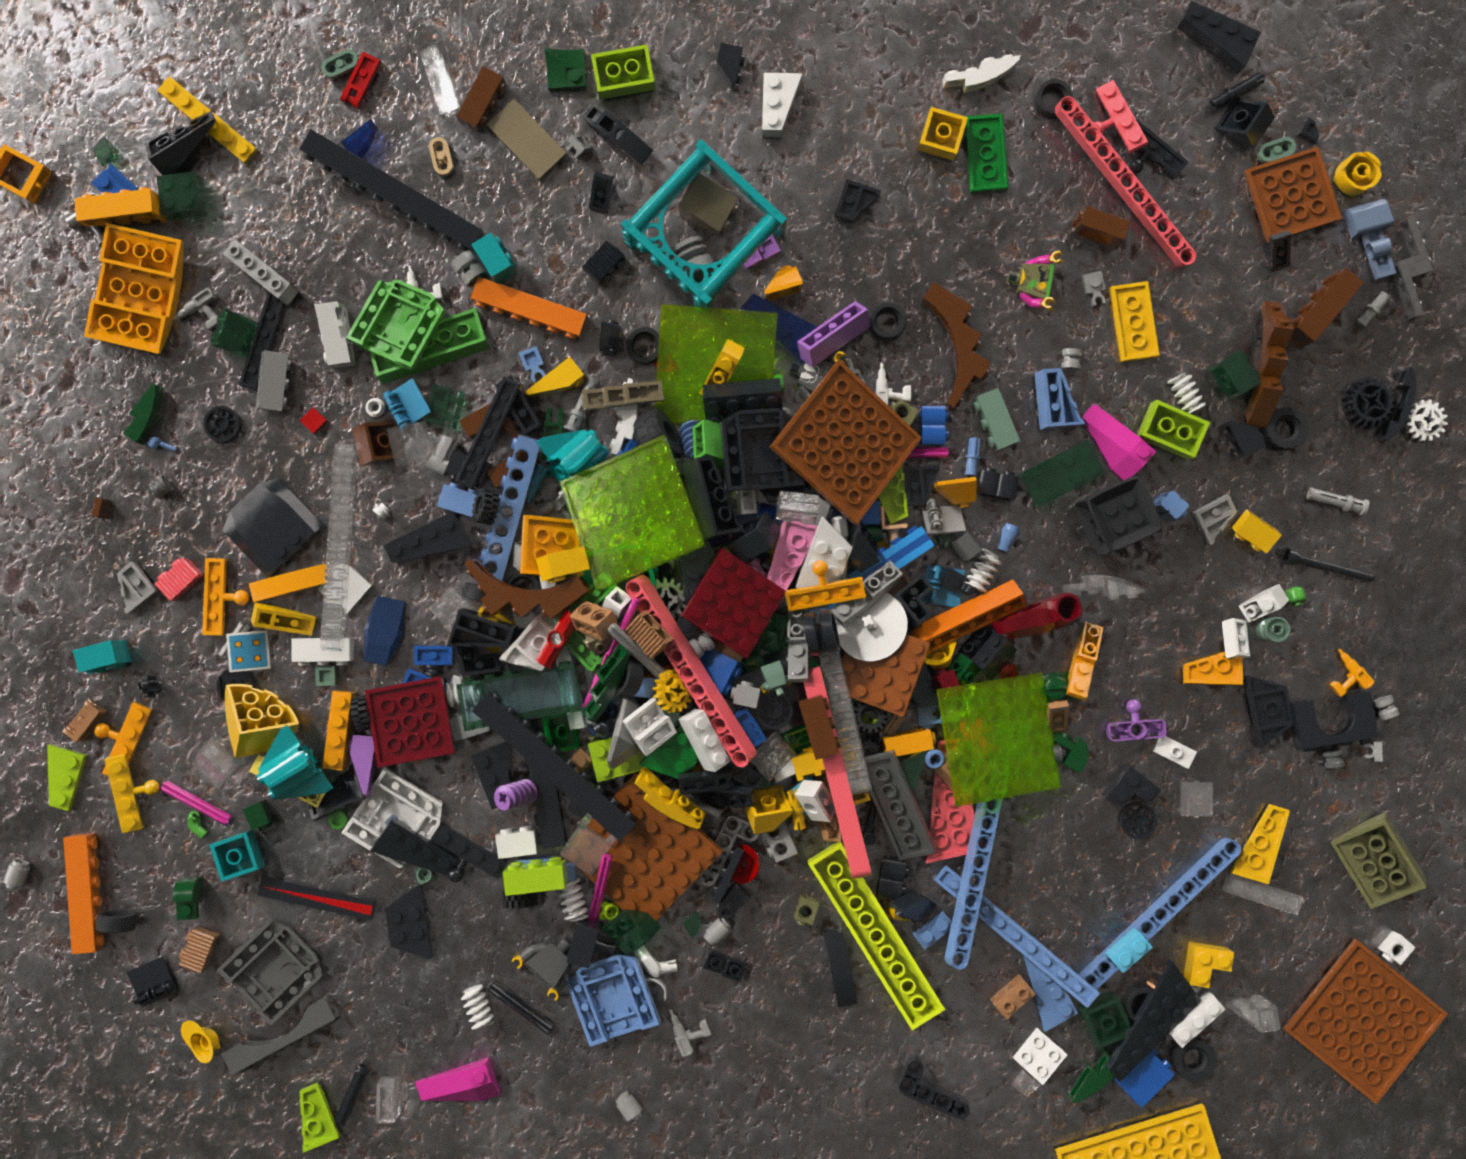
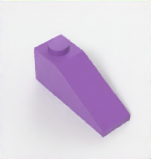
M353 735V740L349 741L348 751L352 758L362 794L370 798L377 762L372 736Z

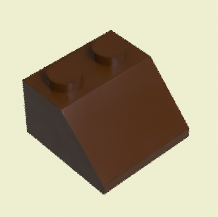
M396 420L363 423L352 429L360 466L376 465L405 457Z

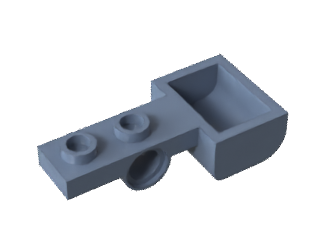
M1385 199L1344 210L1343 216L1351 239L1361 237L1375 281L1395 275L1396 270L1390 255L1392 253V243L1389 238L1384 237L1382 231L1394 224L1388 202Z

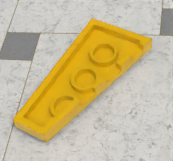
M1271 804L1267 806L1232 866L1230 873L1269 885L1290 810Z

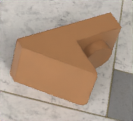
M1067 700L1044 704L1048 734L1067 731L1069 714Z

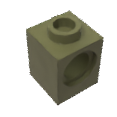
M901 399L897 403L893 401L890 406L896 413L898 409L906 411L907 415L902 419L909 426L919 412L918 409Z
M800 894L793 915L794 919L797 920L796 923L803 926L813 925L820 904L819 899ZM809 907L811 913L809 915H802L801 909Z

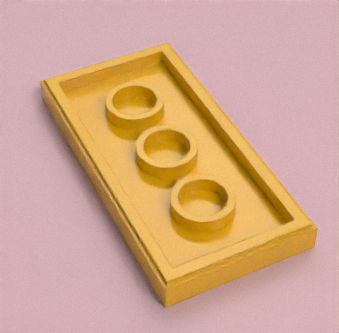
M1149 282L1111 286L1109 291L1120 363L1159 357Z

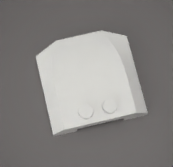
M384 767L372 786L371 797H366L361 802L343 829L342 834L370 850L385 829L386 824L384 822L393 814L398 816V820L403 825L430 840L440 825L443 802L387 767ZM377 854L398 868L406 864L405 862Z

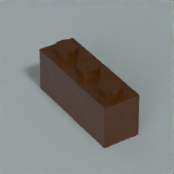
M482 66L456 115L461 124L477 132L486 127L488 123L487 117L490 112L495 110L499 95H502L506 89L504 77Z
M819 694L799 700V706L815 760L838 754L837 748H840L841 745L838 736L834 737L832 732L835 725L833 718H828L826 710L830 709L827 698H822V695Z

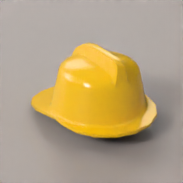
M957 640L928 653L925 663L935 671L947 668L952 662V655Z
M186 1021L182 1024V1037L197 1060L201 1063L210 1062L214 1052L220 1049L219 1038L216 1032L209 1028H201L193 1021Z

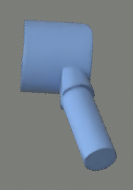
M151 437L147 442V445L155 450L159 445L174 452L177 447L169 445L157 437Z

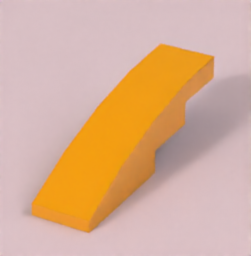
M321 564L249 583L253 602H258L330 583L326 564Z

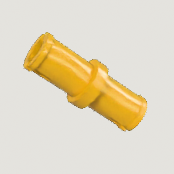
M794 789V792L789 790L787 795L793 810L794 830H799V826L800 830L805 829L804 809L795 796L797 789Z

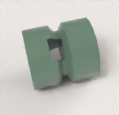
M1265 617L1258 622L1256 632L1261 640L1281 642L1288 638L1290 625L1281 617Z

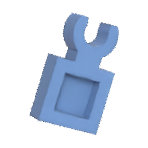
M537 346L519 353L526 372L532 370L531 379L534 383L537 382L535 379L537 374H542V377L546 376L545 372L539 368L544 363Z

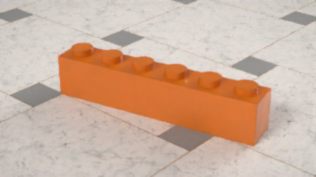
M481 277L477 278L471 295V299L477 307L485 309L487 306L492 308V311L497 314H510L512 319L517 321L527 320L529 321L528 324L538 328L540 325L545 326L547 331L555 334L558 331L565 333L564 336L572 340L582 338L588 321L586 313Z
M1011 580L921 623L911 631V634L915 638L931 643L928 651L930 653L1026 607L1024 594L1015 581Z
M95 833L70 835L64 837L63 842L72 954L93 953L103 949L105 937L102 932L96 930L97 914L100 913L102 898L99 896L100 878L97 872L99 860L96 857L98 843Z

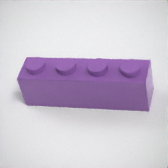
M854 301L797 341L800 358L814 367L871 327L868 309Z

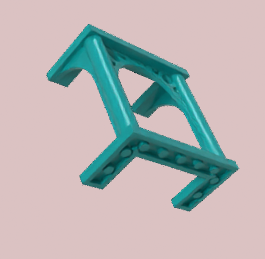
M700 139L696 143V150L629 221L625 219L620 225L622 228L621 233L624 235V243L631 250L635 248L643 254L647 252L651 256L650 260L657 267L661 265L665 269L664 273L671 280L675 278L680 283L679 287L685 293L690 292L693 295L694 308L700 314L705 313L708 316L713 311L712 302L718 292L773 233L781 239L786 231L787 218ZM703 168L710 175L717 169L756 205L765 216L723 259L710 264L690 263L678 257L668 246L663 233L664 216L672 201ZM656 217L659 219L658 224L649 223L651 220L654 222ZM649 228H655L659 231V234L656 237L650 238L645 235V231ZM660 241L663 245L658 248L659 245L654 242ZM674 256L675 259L670 260L669 257ZM684 267L690 269L689 277L687 276V271H683ZM697 269L704 273L703 281L697 283L693 278V274ZM708 269H713V270H715V271L712 272V273H710V275H712V276H711L710 278H708V271H707V270H708Z

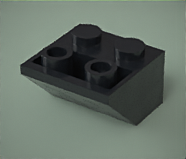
M984 626L974 631L958 653L973 661L981 669V672L994 679L1017 649L1006 638L997 634L988 626Z

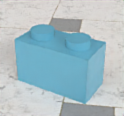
M1133 928L1107 950L1105 954L1124 973L1153 947L1138 930Z

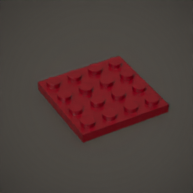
M722 548L682 612L681 617L741 657L747 659L787 591Z
M443 676L365 690L377 767L456 753Z

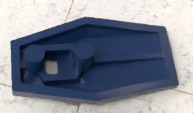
M377 596L364 627V662L387 666L402 639L405 601Z

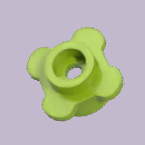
M604 901L601 905L602 910L599 918L601 920H614L619 914L618 905L615 902L608 903Z

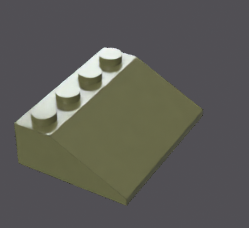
M1386 812L1366 820L1331 841V845L1371 909L1427 888V878Z

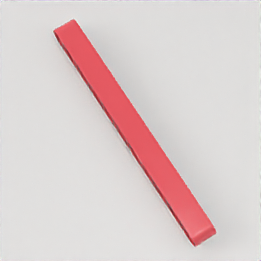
M1070 96L1062 98L1055 107L1056 116L1174 265L1184 268L1192 264L1196 259V253L1076 100ZM1062 104H1066L1069 107V111H1065L1062 108ZM1074 119H1078L1081 122V126L1075 125ZM1086 134H1090L1093 137V142L1087 140ZM1098 149L1104 151L1105 157L1099 155ZM1110 164H1114L1116 166V172L1111 170ZM1122 179L1128 181V187L1122 184ZM1134 194L1139 195L1140 202L1134 199ZM1146 209L1151 210L1152 217L1146 214ZM1158 224L1163 225V232L1159 231ZM1170 238L1175 241V247L1170 245ZM1182 253L1187 256V262L1182 260Z
M639 575L626 584V591L631 600L633 597L640 600L637 607L639 613L647 610L673 638L663 651L700 710L705 711L721 744L733 763L738 767H745L755 758V747L649 578L645 575Z
M820 666L810 668L809 682H803L807 698L821 694L822 698H827L829 704ZM831 708L826 710L828 718H833ZM832 729L834 737L837 736L836 729ZM837 748L838 754L822 759L852 879L870 876L872 873L841 749Z

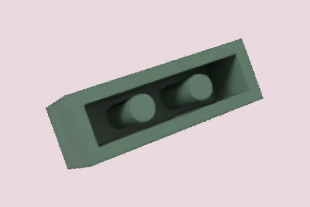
M999 388L981 394L974 399V409L981 415V426L984 431L987 430L989 445L995 449V452L1020 441Z

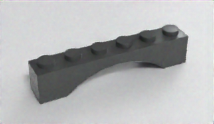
M328 994L313 1002L307 1008L298 1026L288 1034L268 1041L243 1040L225 1050L221 1055L232 1075L238 1071L242 1074L251 1068V1064L256 1062L258 1065L266 1061L268 1055L273 1053L275 1056L281 1053L288 1044L294 1046L302 1041L301 1037L305 1035L310 1037L319 1032L318 1028L324 1025L326 1028L336 1023L335 1019L340 1015V1012L331 995Z

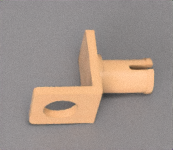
M880 506V526L882 530H888L890 547V542L900 536V529L907 528L908 524H885L884 507Z

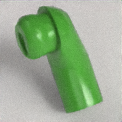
M198 811L190 812L188 815V828L199 838L203 839L208 831L201 826V815Z

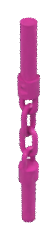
M633 597L622 622L619 623V627L624 632L640 603L638 598ZM614 637L609 651L606 652L602 660V665L605 663L607 656H610L620 644ZM595 674V676H594V678H593V684H592L590 690L594 687V685H595V684L598 682V680H599V678H598V676H597L596 674ZM588 692L586 699L582 705L583 708H585L593 698L590 692Z

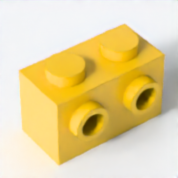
M1247 509L1232 527L1236 532L1234 535L1243 542L1245 540L1251 543L1250 546L1258 552L1262 550L1268 553L1282 536L1277 529Z

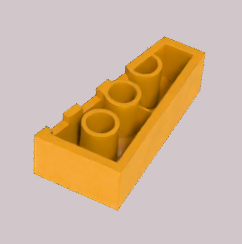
M141 187L135 191L120 190V193L102 192L101 195L96 196L86 194L80 198H74L76 221L85 227L106 226V223L112 224V222L131 225V221L151 224V220H160L161 223H168L166 200L148 187Z

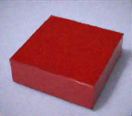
M314 407L299 420L313 434H316L328 422Z

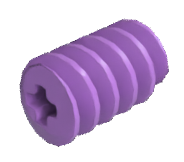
M529 779L501 785L494 794L495 804L501 810L533 803L538 798L537 787Z

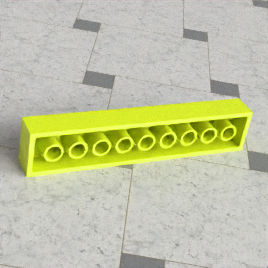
M836 842L808 859L807 861L910 1028L914 1030L945 1010L944 1006L864 878L852 879L843 844Z

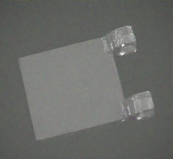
M586 813L560 855L592 876L601 863L603 854L609 851L616 838L610 834L605 840L589 829L587 826L593 818Z

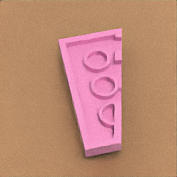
M783 517L767 576L769 580L784 590L788 589L810 548L818 526Z

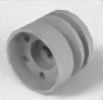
M701 236L685 239L670 248L678 257L694 264L714 263L710 254H703L706 252L707 247L703 244L704 241ZM670 256L669 259L674 260L675 257ZM684 267L683 271L686 270L687 276L689 277L690 269L688 267ZM697 269L693 274L695 281L704 277V273L700 269ZM708 269V274L711 273L713 269Z

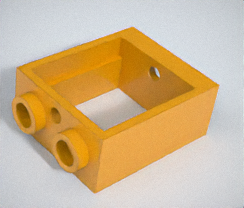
M3 144L2 148H0V178L13 155L35 167L21 191L0 180V186L34 204L52 170Z
M928 728L897 732L892 737L888 735L880 736L883 743V751L894 750L896 756L934 749L933 744H936L935 734Z

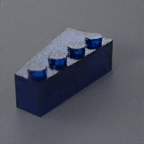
M754 293L740 308V312L796 362L801 359L797 341L817 328V326Z

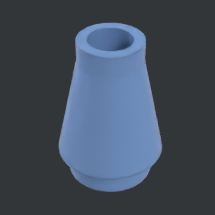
M1006 523L1005 527H1002L998 548L1009 552L1021 534L1019 533L1021 528Z
M932 749L926 751L925 762L927 766L936 769L943 765L945 758L940 750Z

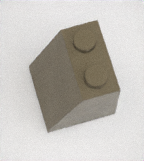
M701 173L691 181L678 205L681 217L719 237L722 232L726 233L730 225L728 221L731 215L735 216L739 208L737 205L738 198Z

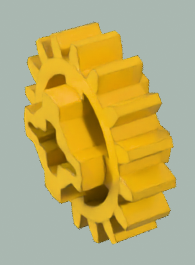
M675 669L665 670L664 673H660L658 675L660 679L654 680L657 687L652 689L656 691L653 698H658L656 704L662 705L661 710H667L668 713L681 712L682 709L687 708L686 703L692 701L689 698L690 692Z

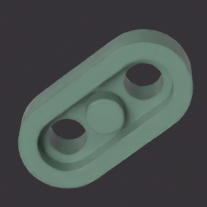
M344 50L326 59L322 63V71L327 78L337 79L353 71L359 57L353 50ZM348 60H353L351 64H347ZM336 68L335 72H330V70Z
M1283 137L1265 143L1258 149L1257 159L1264 164L1290 156L1296 150V143L1290 137ZM1264 152L1268 153V157L1264 156Z

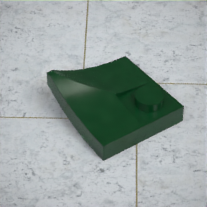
M545 48L549 92L587 89L586 53L584 49L560 50Z

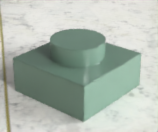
M337 666L315 667L316 686L337 685Z

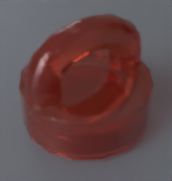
M1007 662L999 674L1002 680L1010 681L1019 675V670L1015 664Z

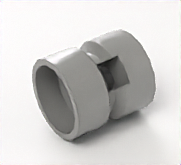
M470 250L458 255L451 263L456 273L462 274L461 279L467 287L474 286L478 277L484 278L487 274L480 263H476L477 259Z

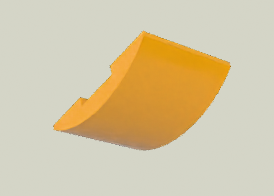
M106 223L99 258L102 266L95 299H91L84 337L160 354L169 336L179 301L183 275V241Z

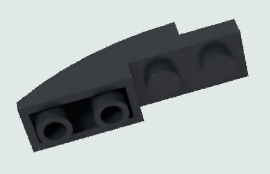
M595 102L592 103L582 116L586 122L601 132L640 165L653 152V149Z

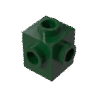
M961 653L958 654L946 669V671L954 669L959 684L961 683L966 688L981 671L973 661Z

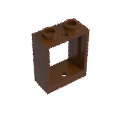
M1086 206L1083 211L1080 210L1078 215L1075 216L1071 227H1074L1072 234L1115 249L1124 241L1131 221Z

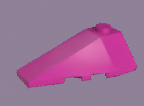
M1095 403L1081 417L1091 437L1097 443L1099 451L1108 462L1110 470L1123 481L1137 473L1156 453L1142 438Z
M489 1057L415 1082L421 1101H484L501 1095Z

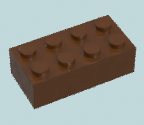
M1344 268L1341 271L1336 270L1332 275L1329 274L1322 281V288L1315 290L1309 297L1311 301L1308 304L1305 303L1298 310L1297 313L1299 315L1297 318L1291 319L1294 331L1290 340L1300 349L1315 342L1364 282L1348 268Z

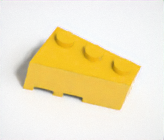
M849 737L840 739V749L845 768L858 765L857 760L862 757L857 740H850ZM812 746L803 748L802 753L792 758L798 781L804 780L808 776L822 775L821 773L826 772L823 759L815 760Z

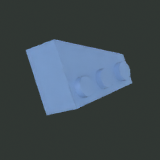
M1042 369L1034 373L1040 430L1075 428L1084 425L1085 423L1077 411V404L1073 401L1069 392L1070 388L1062 369Z

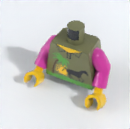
M1054 251L1052 255H1043L1031 259L1022 265L1019 273L1009 271L1007 283L1017 284L1016 294L1029 307H1045L1048 311L1054 310L1052 306H1048L1052 302L1056 303L1052 297H1049L1055 264L1052 263H1063L1062 259L1056 260L1058 255H1063L1062 252Z

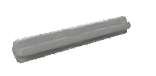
M612 623L607 629L608 632L655 677L660 679L658 675L664 673L665 669L654 659H651L650 656L645 655L642 648L616 623Z

